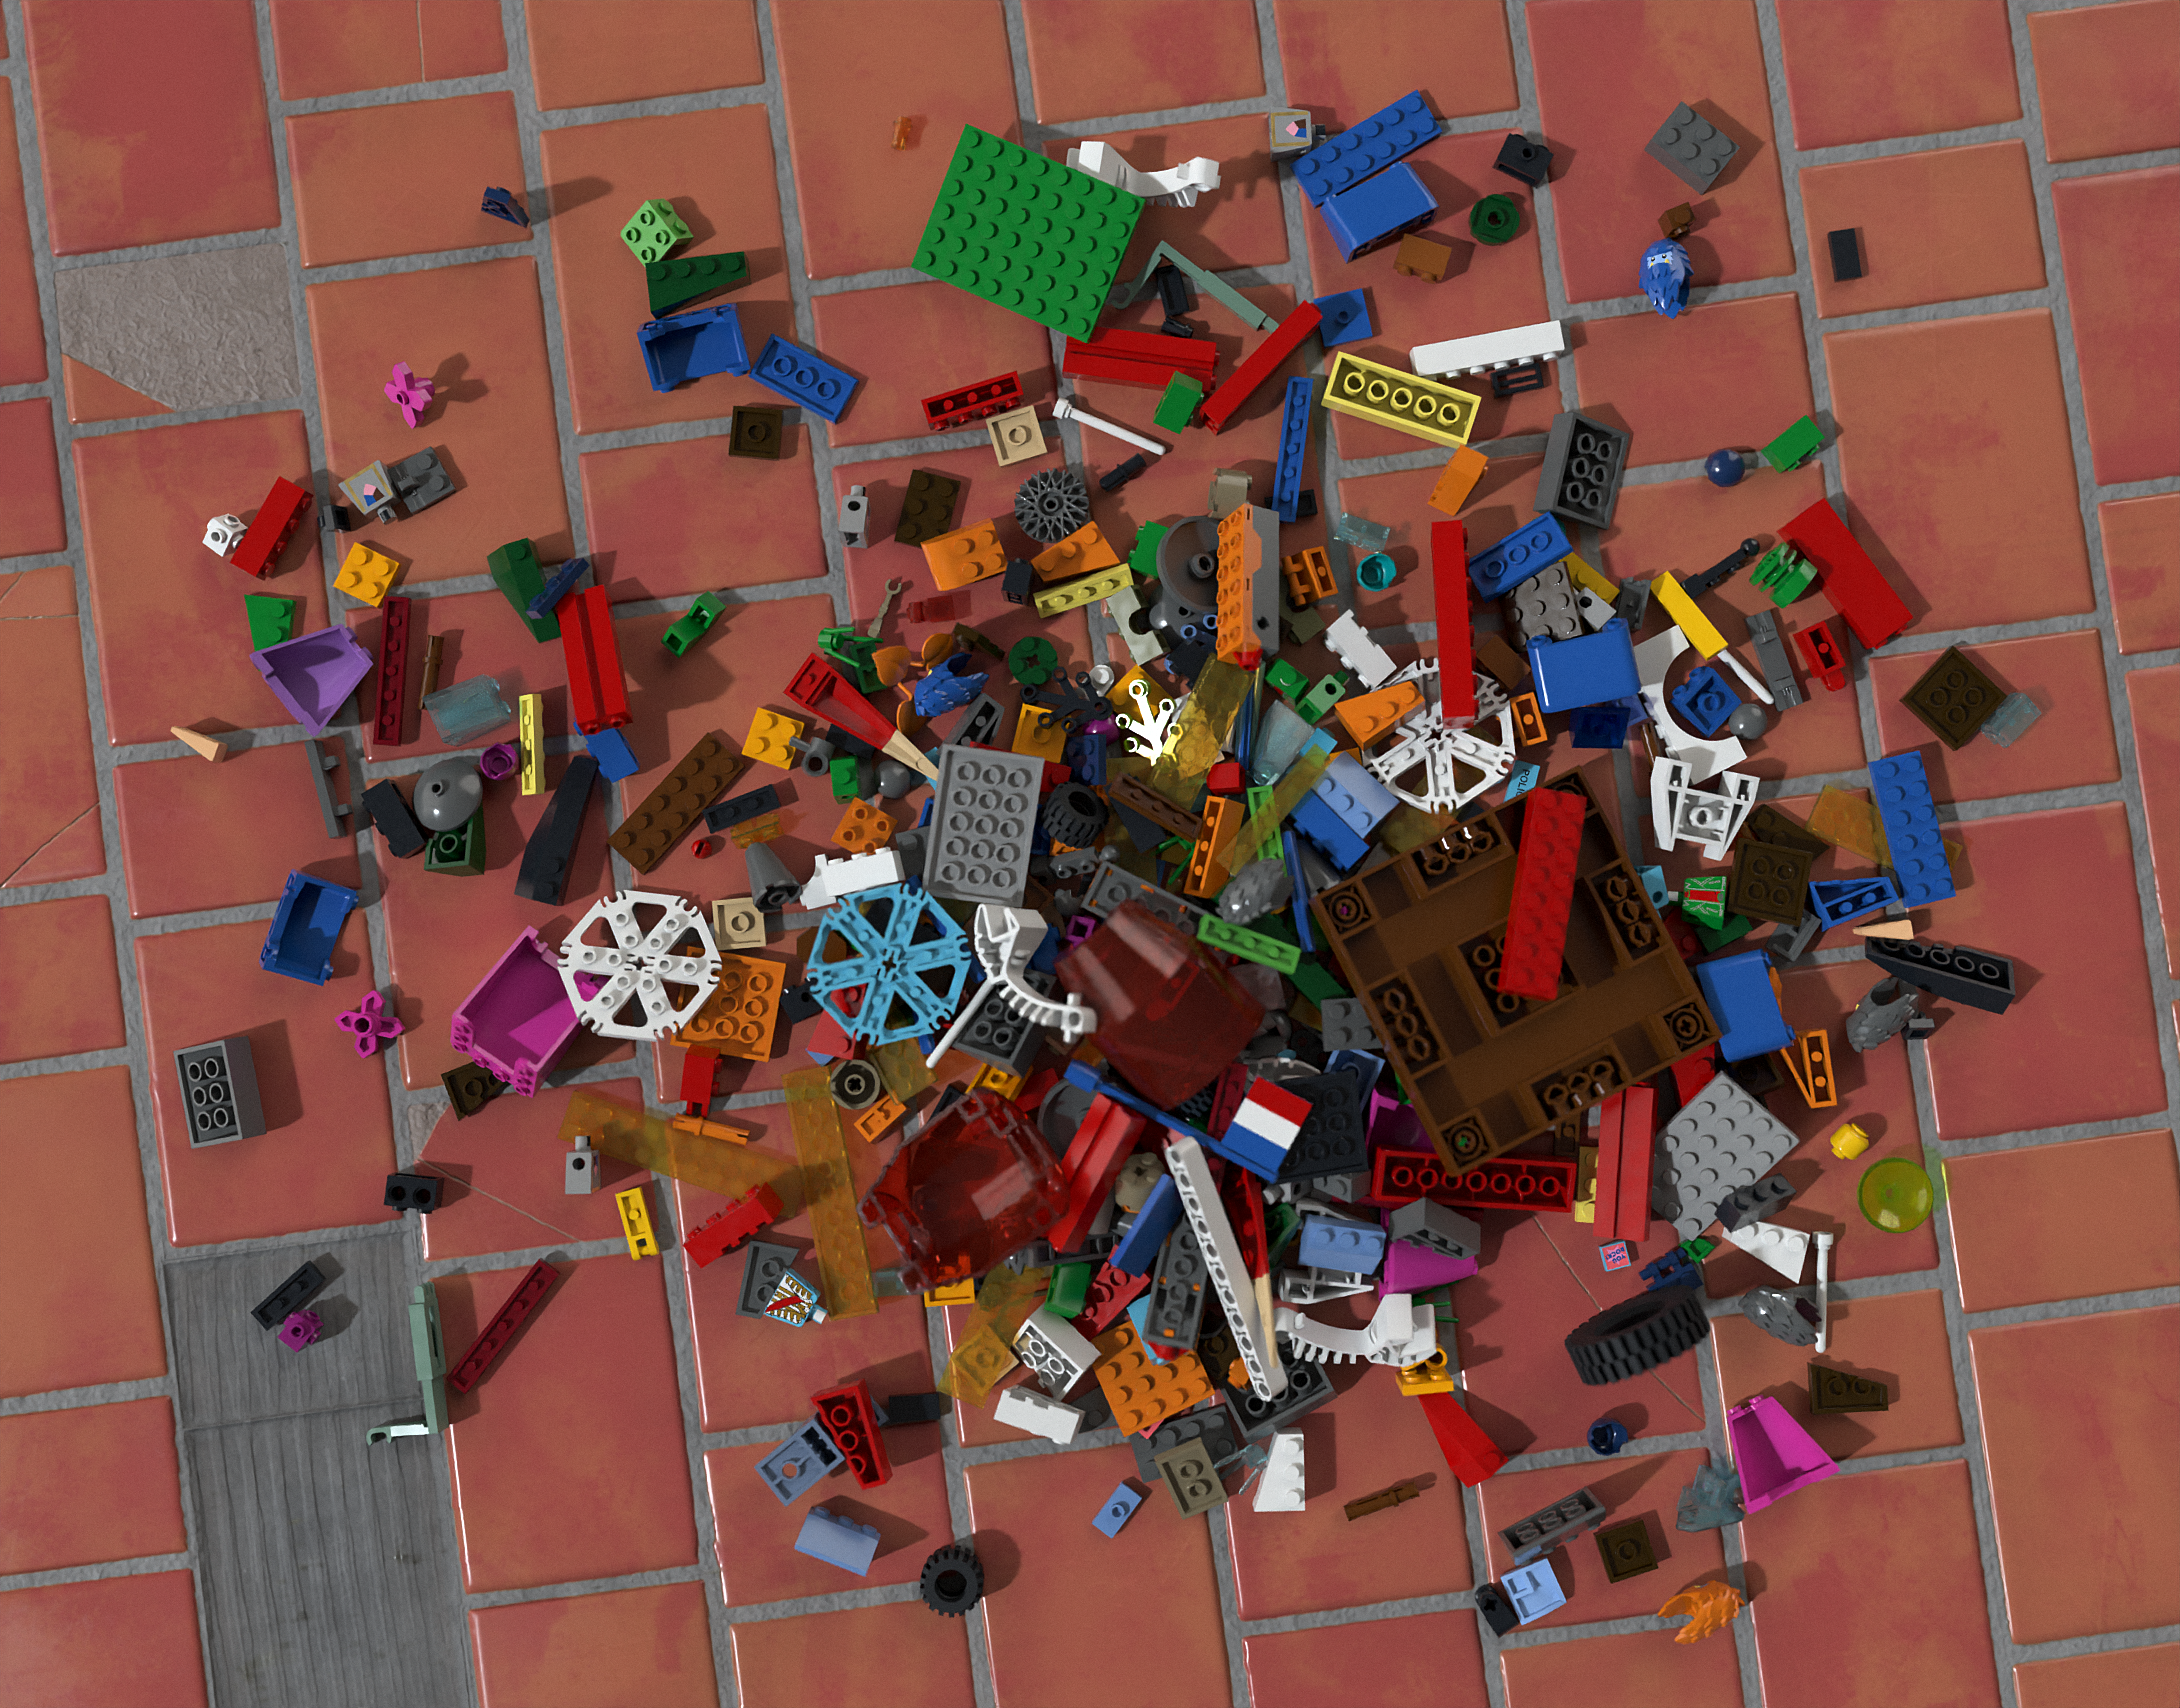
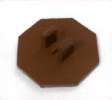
M818 926L810 927L797 937V956L807 965L820 928ZM834 929L829 932L822 953L823 961L828 964L844 961L847 958V941Z

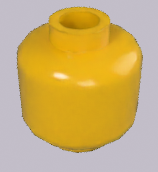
M1844 1123L1830 1137V1142L1834 1146L1831 1151L1841 1160H1844L1845 1157L1850 1160H1856L1868 1148L1869 1141L1867 1138L1869 1135L1855 1123L1851 1125Z

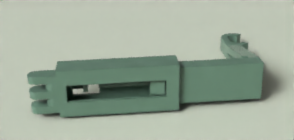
M1163 240L1132 284L1124 283V288L1130 291V295L1125 302L1119 304L1116 300H1111L1112 305L1118 310L1128 308L1162 262L1161 256H1163L1195 280L1198 288L1255 331L1261 326L1272 334L1279 327L1277 322L1210 271L1206 270L1204 272Z
M431 1281L414 1288L415 1303L408 1305L417 1381L422 1380L427 1420L376 1426L367 1432L366 1440L369 1446L376 1442L375 1434L384 1432L387 1435L386 1441L390 1444L395 1441L396 1436L435 1434L449 1427L443 1374L447 1370L435 1285Z

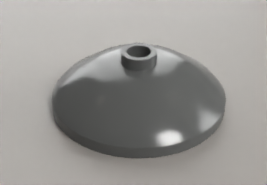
M1162 583L1155 588L1148 599L1150 606L1146 608L1149 631L1161 629L1172 650H1175L1185 640L1180 633L1181 627L1184 624H1191L1196 629L1211 635L1217 629H1208L1203 624V618L1206 614L1194 613L1188 610L1187 615H1180L1179 609L1182 606L1170 597ZM1208 618L1207 624L1213 625L1215 623V618ZM1186 628L1184 634L1190 636L1193 632L1192 628ZM1192 639V640H1194L1199 646H1202V645L1205 644V643H1203V642H1201V641Z
M448 759L432 765L420 776L413 791L412 805L417 819L426 827L441 832L451 831L463 826L474 816L480 806L483 794L481 778L471 765L461 760Z

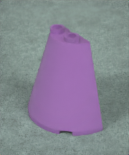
M342 623L253 652L249 655L257 670H261L263 679L299 724L305 725V730L312 737L320 733L372 667L373 663L371 660L374 659L365 646L360 648L356 644L355 640L358 637L349 626L345 628Z

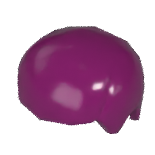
M1112 712L1107 720L1096 721L1093 719L1084 724L1082 728L1084 736L1105 734L1106 747L1110 746L1121 735L1122 729L1116 723L1117 715Z
M497 742L487 748L481 755L480 766L485 775L491 779L505 780L512 777L518 770L519 757L511 744L506 745Z

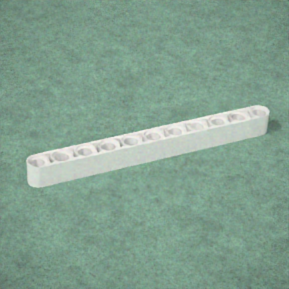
M1187 1136L1170 1146L1166 1150V1157L1253 1387L1262 1400L1270 1401L1288 1386V1380L1278 1353V1368H1272L1255 1292L1200 1146L1194 1138Z

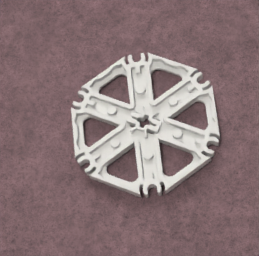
M1434 658L1433 667L1427 668L1424 665V659H1421L1420 670L1417 669L1415 661L1369 692L1372 693L1413 680L1418 684L1419 693L1425 699V710L1393 731L1408 739L1381 757H1375L1372 754L1371 747L1365 752L1362 751L1363 767L1365 769L1368 768L1367 771L1371 775L1377 774L1379 776L1377 781L1381 784L1384 782L1383 786L1393 796L1430 814L1431 803L1434 804L1435 814H1439V805L1446 804L1448 812L1452 813V802H1455L1457 812L1503 781L1508 774V769L1503 768L1501 764L1503 762L1513 764L1515 758L1510 702L1508 700L1504 703L1507 695L1503 694L1500 697H1496L1493 693L1499 689L1498 683L1494 684L1495 680L1472 671V674H1477L1478 677L1477 695L1474 696V699H1479L1480 714L1479 720L1474 721V726L1490 715L1498 716L1501 721L1502 744L1497 747L1464 733L1470 728L1443 730L1439 663L1437 658ZM1434 730L1436 733L1443 731L1440 737L1441 740L1438 741L1436 738L1429 740L1432 736L1431 731ZM1451 757L1483 770L1486 778L1466 793L1456 792L1454 789ZM1426 759L1429 789L1426 796L1418 797L1395 785V780L1400 775Z
M623 890L626 895V900H624L621 892L618 891L616 892L617 902L611 903L608 897L605 896L604 902L606 907L604 908L599 899L565 938L560 951L561 953L569 954V957L565 960L558 959V964L561 966L558 967L578 1020L581 1019V1023L584 1026L590 1020L595 1021L591 1028L592 1032H597L599 1036L658 1042L654 1034L657 1032L659 1038L663 1041L665 1040L663 1035L665 1029H671L675 1036L677 1035V1028L675 1026L677 1023L682 1032L719 988L720 977H713L711 974L713 971H722V965H720L722 961L701 910L698 915V908L696 906L691 911H685L684 908L688 905L686 899L682 900L681 896ZM636 903L665 906L667 908L666 915L649 935L643 939L632 912L633 906ZM604 917L609 921L620 949L587 946L581 943V937L596 919ZM690 927L698 930L706 949L703 957L693 958L667 955ZM639 960H643L644 964L648 965L642 967L641 971H638L636 966H634V964L639 963ZM576 972L613 976L597 996L589 1002L581 999L574 982ZM661 981L698 985L699 992L683 1011L676 1012L669 1003ZM637 991L648 1018L647 1024L643 1027H632L613 1023L612 1019Z

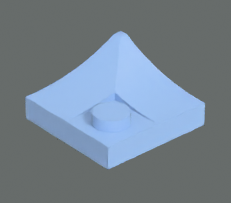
M1546 1556L1500 1575L1521 1625L1529 1623L1567 1603Z

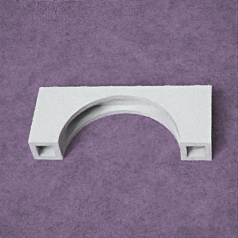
M1676 625L1633 647L1642 687L1637 695L1640 694L1644 702L1642 705L1648 717H1652L1655 723L1656 735L1659 739H1663L1667 746L1665 751L1668 758L1692 763L1688 786H1692L1746 759L1747 756L1736 736L1720 741L1701 740L1685 733L1669 716L1663 698L1664 678L1673 660L1682 651L1690 647L1679 625Z

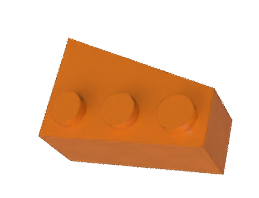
M1460 444L1448 460L1427 504L1454 517L1469 492L1474 490L1475 486L1484 478L1489 467L1485 465L1488 457Z
M1091 521L1030 561L1031 566H1033L1035 573L1044 586L1120 566L1119 559L1094 521Z
M1411 681L1334 704V714L1363 752L1425 710V699Z
M1815 1028L1794 1031L1796 1039L1793 1040L1794 1046L1781 1049L1779 1052L1806 1105L1810 1108L1837 1105L1826 1030Z

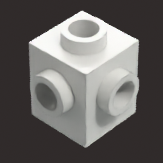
M230 514L214 517L207 525L208 531L202 543L220 556H227L236 552L248 527L243 525L237 517Z

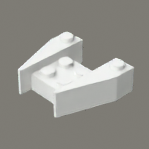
M1656 756L1650 780L1655 847L1673 851L1675 838L1704 843L1706 845L1703 857L1721 861L1754 804L1760 778L1723 770L1717 795L1687 789L1692 763Z
M1302 1196L1296 1202L1290 1204L1303 1220L1298 1229H1303L1306 1214L1370 1223L1313 1197ZM1308 1266V1271L1283 1268L1280 1271L1278 1294L1282 1302L1310 1304L1374 1289V1286L1367 1276H1362V1273Z

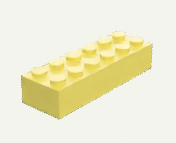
M1339 351L1324 392L1321 406L1457 449L1460 444L1464 446L1467 444L1481 397Z

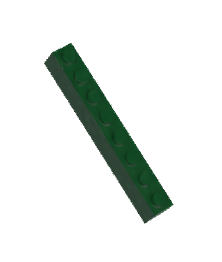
M1230 876L1209 897L1218 908L1220 907V896L1223 895L1227 886L1235 881V876ZM1270 913L1265 914L1252 921L1249 925H1237L1301 949L1299 936L1293 931L1289 933L1283 927L1285 922L1276 913L1273 915ZM1300 951L1294 973L1290 975L1282 971L1280 972L1321 1015V1000L1354 997V994L1346 986L1341 988L1335 981L1337 976L1329 968L1323 969L1318 964L1320 959L1314 952L1303 953Z

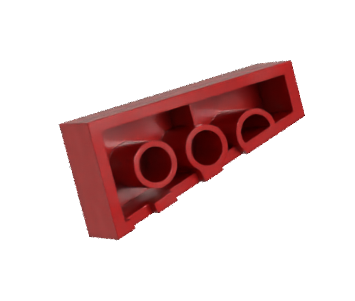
M848 955L846 960L857 958L858 956ZM869 982L833 990L831 1000L847 1017L855 1018L860 1013ZM824 1008L806 1051L850 1060H864L869 1033H863L860 1041L856 1040V1033L859 1029L856 1028L852 1038Z
M767 1181L760 1186L755 1183L745 1191V1197L740 1200L737 1197L725 1206L727 1210L721 1214L718 1211L706 1219V1225L702 1228L696 1226L686 1234L688 1238L683 1247L701 1269L723 1255L729 1249L727 1246L735 1247L748 1236L747 1232L752 1236L765 1223L769 1225L776 1219L785 1204Z
M865 1378L817 1391L810 1399L821 1413V1419L825 1426H828L833 1434L838 1449L840 1448L845 1455L846 1462L861 1489L866 1490L887 1484L893 1474Z

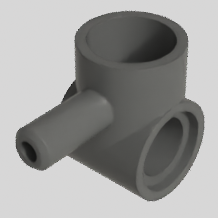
M791 736L789 740L790 746L806 752L801 762V768L805 775L815 778L827 771L828 764L836 749L835 745L817 737H813L811 743L795 736ZM811 758L820 760L821 768L819 771L815 772L809 768L808 762Z

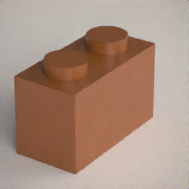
M1405 233L1392 269L1398 270L1397 272L1403 276L1414 275L1420 277L1423 282L1428 284L1440 283L1452 248Z
M1497 635L1491 637L1476 653L1475 668L1482 674L1487 673L1495 680L1494 684L1498 683V690L1501 692L1503 690L1506 693L1511 691L1532 670Z

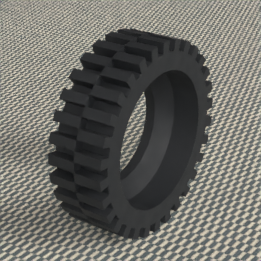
M1673 1285L1670 1288L1663 1287L1659 1291L1652 1290L1646 1295L1644 1293L1637 1295L1632 1300L1631 1298L1627 1299L1620 1305L1616 1304L1611 1309L1600 1312V1315L1588 1319L1589 1322H1584L1579 1325L1580 1328L1574 1329L1572 1334H1569L1567 1339H1565L1564 1345L1582 1382L1588 1386H1597L1598 1384L1603 1386L1609 1382L1611 1384L1617 1383L1620 1379H1623V1381L1628 1380L1633 1375L1640 1376L1644 1374V1371L1649 1369L1652 1371L1657 1369L1658 1365H1665L1671 1362L1670 1359L1679 1358L1683 1355L1682 1352L1690 1351L1694 1348L1693 1345L1700 1344L1702 1342L1701 1339L1708 1336L1707 1333H1710L1711 1325L1693 1288L1688 1285Z

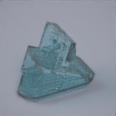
M1699 1464L1693 1487H1682L1676 1507L1678 1511L1676 1529L1691 1533L1739 1523L1744 1519L1746 1513L1733 1500L1727 1498V1484L1711 1468Z

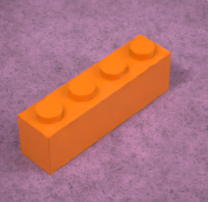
M1207 796L1202 817L1203 823L1197 837L1184 893L1211 900L1209 897L1228 879L1245 804L1226 798Z

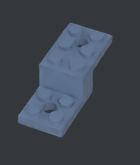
M870 1395L878 1426H881L889 1417ZM819 1410L800 1424L793 1435L754 1466L755 1470L785 1507L846 1458L842 1450L838 1449L829 1427L825 1426L821 1419L822 1415ZM790 1463L795 1465L797 1474L794 1476L786 1475L783 1470L784 1465Z

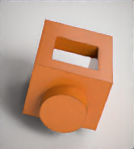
M1242 1356L1237 1357L1229 1367L1230 1376L1227 1380L1237 1389H1240L1242 1386L1248 1391L1253 1384Z

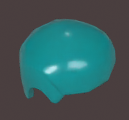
M1370 554L1360 562L1356 571V578L1365 590L1372 592L1384 590L1389 587L1397 574L1395 562L1385 554Z

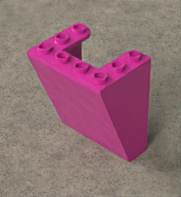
M529 925L452 1014L450 1042L452 1047L462 1054L465 1052L473 1057L472 1060L482 1068L486 1066L493 1071L497 1079L502 1082L508 1081L519 1094L523 1096L528 1095L533 1099L582 1031L584 1025L581 1023V1019L578 1020L558 970V967H561L558 964V959L562 958L548 949V943L544 941L541 944L539 940L535 939L539 932ZM576 972L574 975V982L580 997L586 1002L592 1001L609 980L600 975L595 981L592 973L585 975L582 972Z

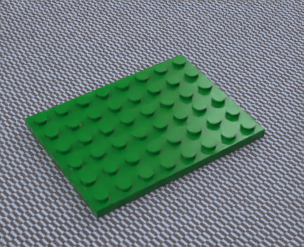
M965 124L911 267L1089 344L1147 200Z

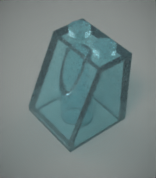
M485 674L422 697L443 743L456 747L511 721L508 715L511 713L507 702L505 700L502 701L498 694L500 687L495 678Z
M1278 699L1275 700L1260 720L1249 771L1254 781L1261 786L1272 785L1316 731Z

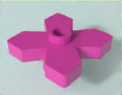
M405 361L394 365L392 370L394 380L387 382L384 391L392 402L399 403L402 406L404 419L414 429L422 425L424 421L422 411L430 408L433 402L431 397L435 395V389L432 382L426 377L414 379L413 372Z
M373 990L362 998L361 1013L345 1010L334 1019L342 1031L354 1032L357 1035L354 1048L361 1058H368L378 1050L379 1036L392 1039L405 1031V1027L398 1017H382L386 1000L378 990Z

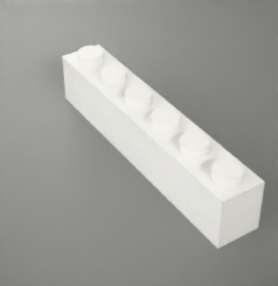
M1557 320L1413 347L1409 356L1413 375L1436 382L1437 378L1446 377L1447 380L1461 377L1463 373L1469 372L1471 375H1479L1486 372L1485 369L1495 368V371L1505 370L1511 364L1519 363V366L1533 364L1534 360L1543 359L1544 362L1558 359V356L1565 350L1560 322Z

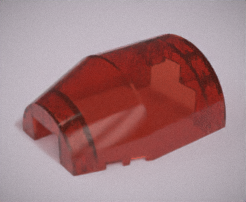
M1125 898L1108 913L1104 924L1076 947L1070 944L1053 959L1052 963L1067 998L1071 994H1081L1080 1007H1088L1096 1014V1032H1083L1085 1038L1146 1103L1161 1111H1166L1193 1096L1234 1060L1259 1029L1266 1010L1203 942L1196 940L1197 937L1195 935H1189L1181 931L1172 922H1165L1156 917L1154 912L1129 898Z
M976 1087L898 1144L888 1163L882 1167V1172L875 1183L871 1184L855 1208L868 1230L880 1225L884 1226L908 1263V1266L897 1273L910 1295H915L986 1275L1064 1219L1070 1210L1071 1195L1061 1163L1036 1124L1014 1102L1001 1093L986 1087Z

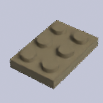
M1201 1437L1154 1456L1155 1463L1182 1520L1229 1501Z

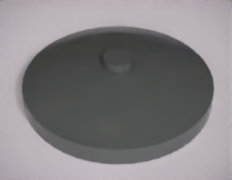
M1190 516L1175 523L1162 536L1156 553L1157 572L1163 587L1170 597L1183 608L1194 613L1206 615L1218 613L1216 598L1219 588V581L1217 580L1219 558L1217 557L1219 535L1217 534V529L1220 523L1219 520L1207 516Z
M1100 1074V1076L1104 1077V1081L1129 1093V1091L1115 1079ZM1067 1078L1056 1083L1047 1092L1041 1102L1037 1119L1040 1141L1048 1155L1058 1164H1061L1098 1092L1104 1093L1093 1089L1088 1093L1069 1083Z

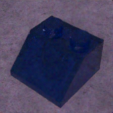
M1577 707L1572 709L1568 725L1572 748L1622 749L1631 709L1628 707Z

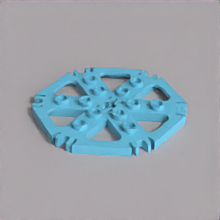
M902 883L843 895L848 899L850 905H846V902L839 898L838 902L842 905V910L834 912L830 907L828 908L829 914L834 917L833 920L827 917L824 912L806 970L816 968L817 971L807 973V978L817 977L819 980L817 985L810 986V991L822 989L821 992L814 993L812 996L852 1038L856 1028L859 1029L856 1033V1040L860 1041L863 1033H869V1044L871 1045L875 1042V1035H879L876 1043L877 1046L934 1033V1030L928 1025L930 1022L934 1028L940 1029L941 1027L936 1023V1018L942 1015L947 1020L950 1019L949 1014L944 1011L945 1008L954 1015L971 962V958L961 960V957L971 955L970 950L962 952L959 949L962 943L968 942V939L966 937L956 939L957 936L966 935L964 931L927 891H925V896L922 900L919 899L923 893L922 888H918L915 895H909L908 889L910 885L907 883L903 887V893H900ZM883 897L893 899L894 907L884 938L860 914L859 906L862 902ZM923 909L930 910L946 927V936L942 939L909 946L920 911ZM833 929H839L863 956L831 964L825 963L822 959V953L829 932ZM892 951H894L892 957L896 967H891L886 977H884L886 970L882 962L883 960L887 961L891 957ZM952 964L955 967V975L949 993L944 998L937 997L915 973L916 971ZM869 982L860 1013L855 1018L847 1017L831 1000L833 990ZM894 990L919 1015V1020L915 1025L895 1030L885 1028L884 1021Z

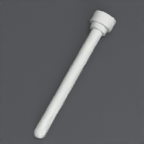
M1059 397L1052 414L1053 416L1060 419L1071 417L1156 454H1165V446L1072 407L1073 405L1069 403V400Z
M1726 649L1717 655L1767 705L1774 703V697Z
M988 975L986 977L987 980L927 1059L926 1066L928 1068L936 1066L993 987L999 985L992 984Z
M1815 1231L1812 1232V1243L1815 1244L1817 1249L1816 1306L1819 1308V1315L1822 1318L1821 1322H1816L1817 1332L1815 1335L1818 1338V1342L1815 1343V1349L1817 1352L1823 1353L1826 1350L1828 1249L1833 1244V1233Z

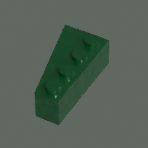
M744 251L645 263L650 311L655 319L664 318V315L672 312L677 313L693 304H701L709 301V298L717 295L722 296L751 285L749 260Z

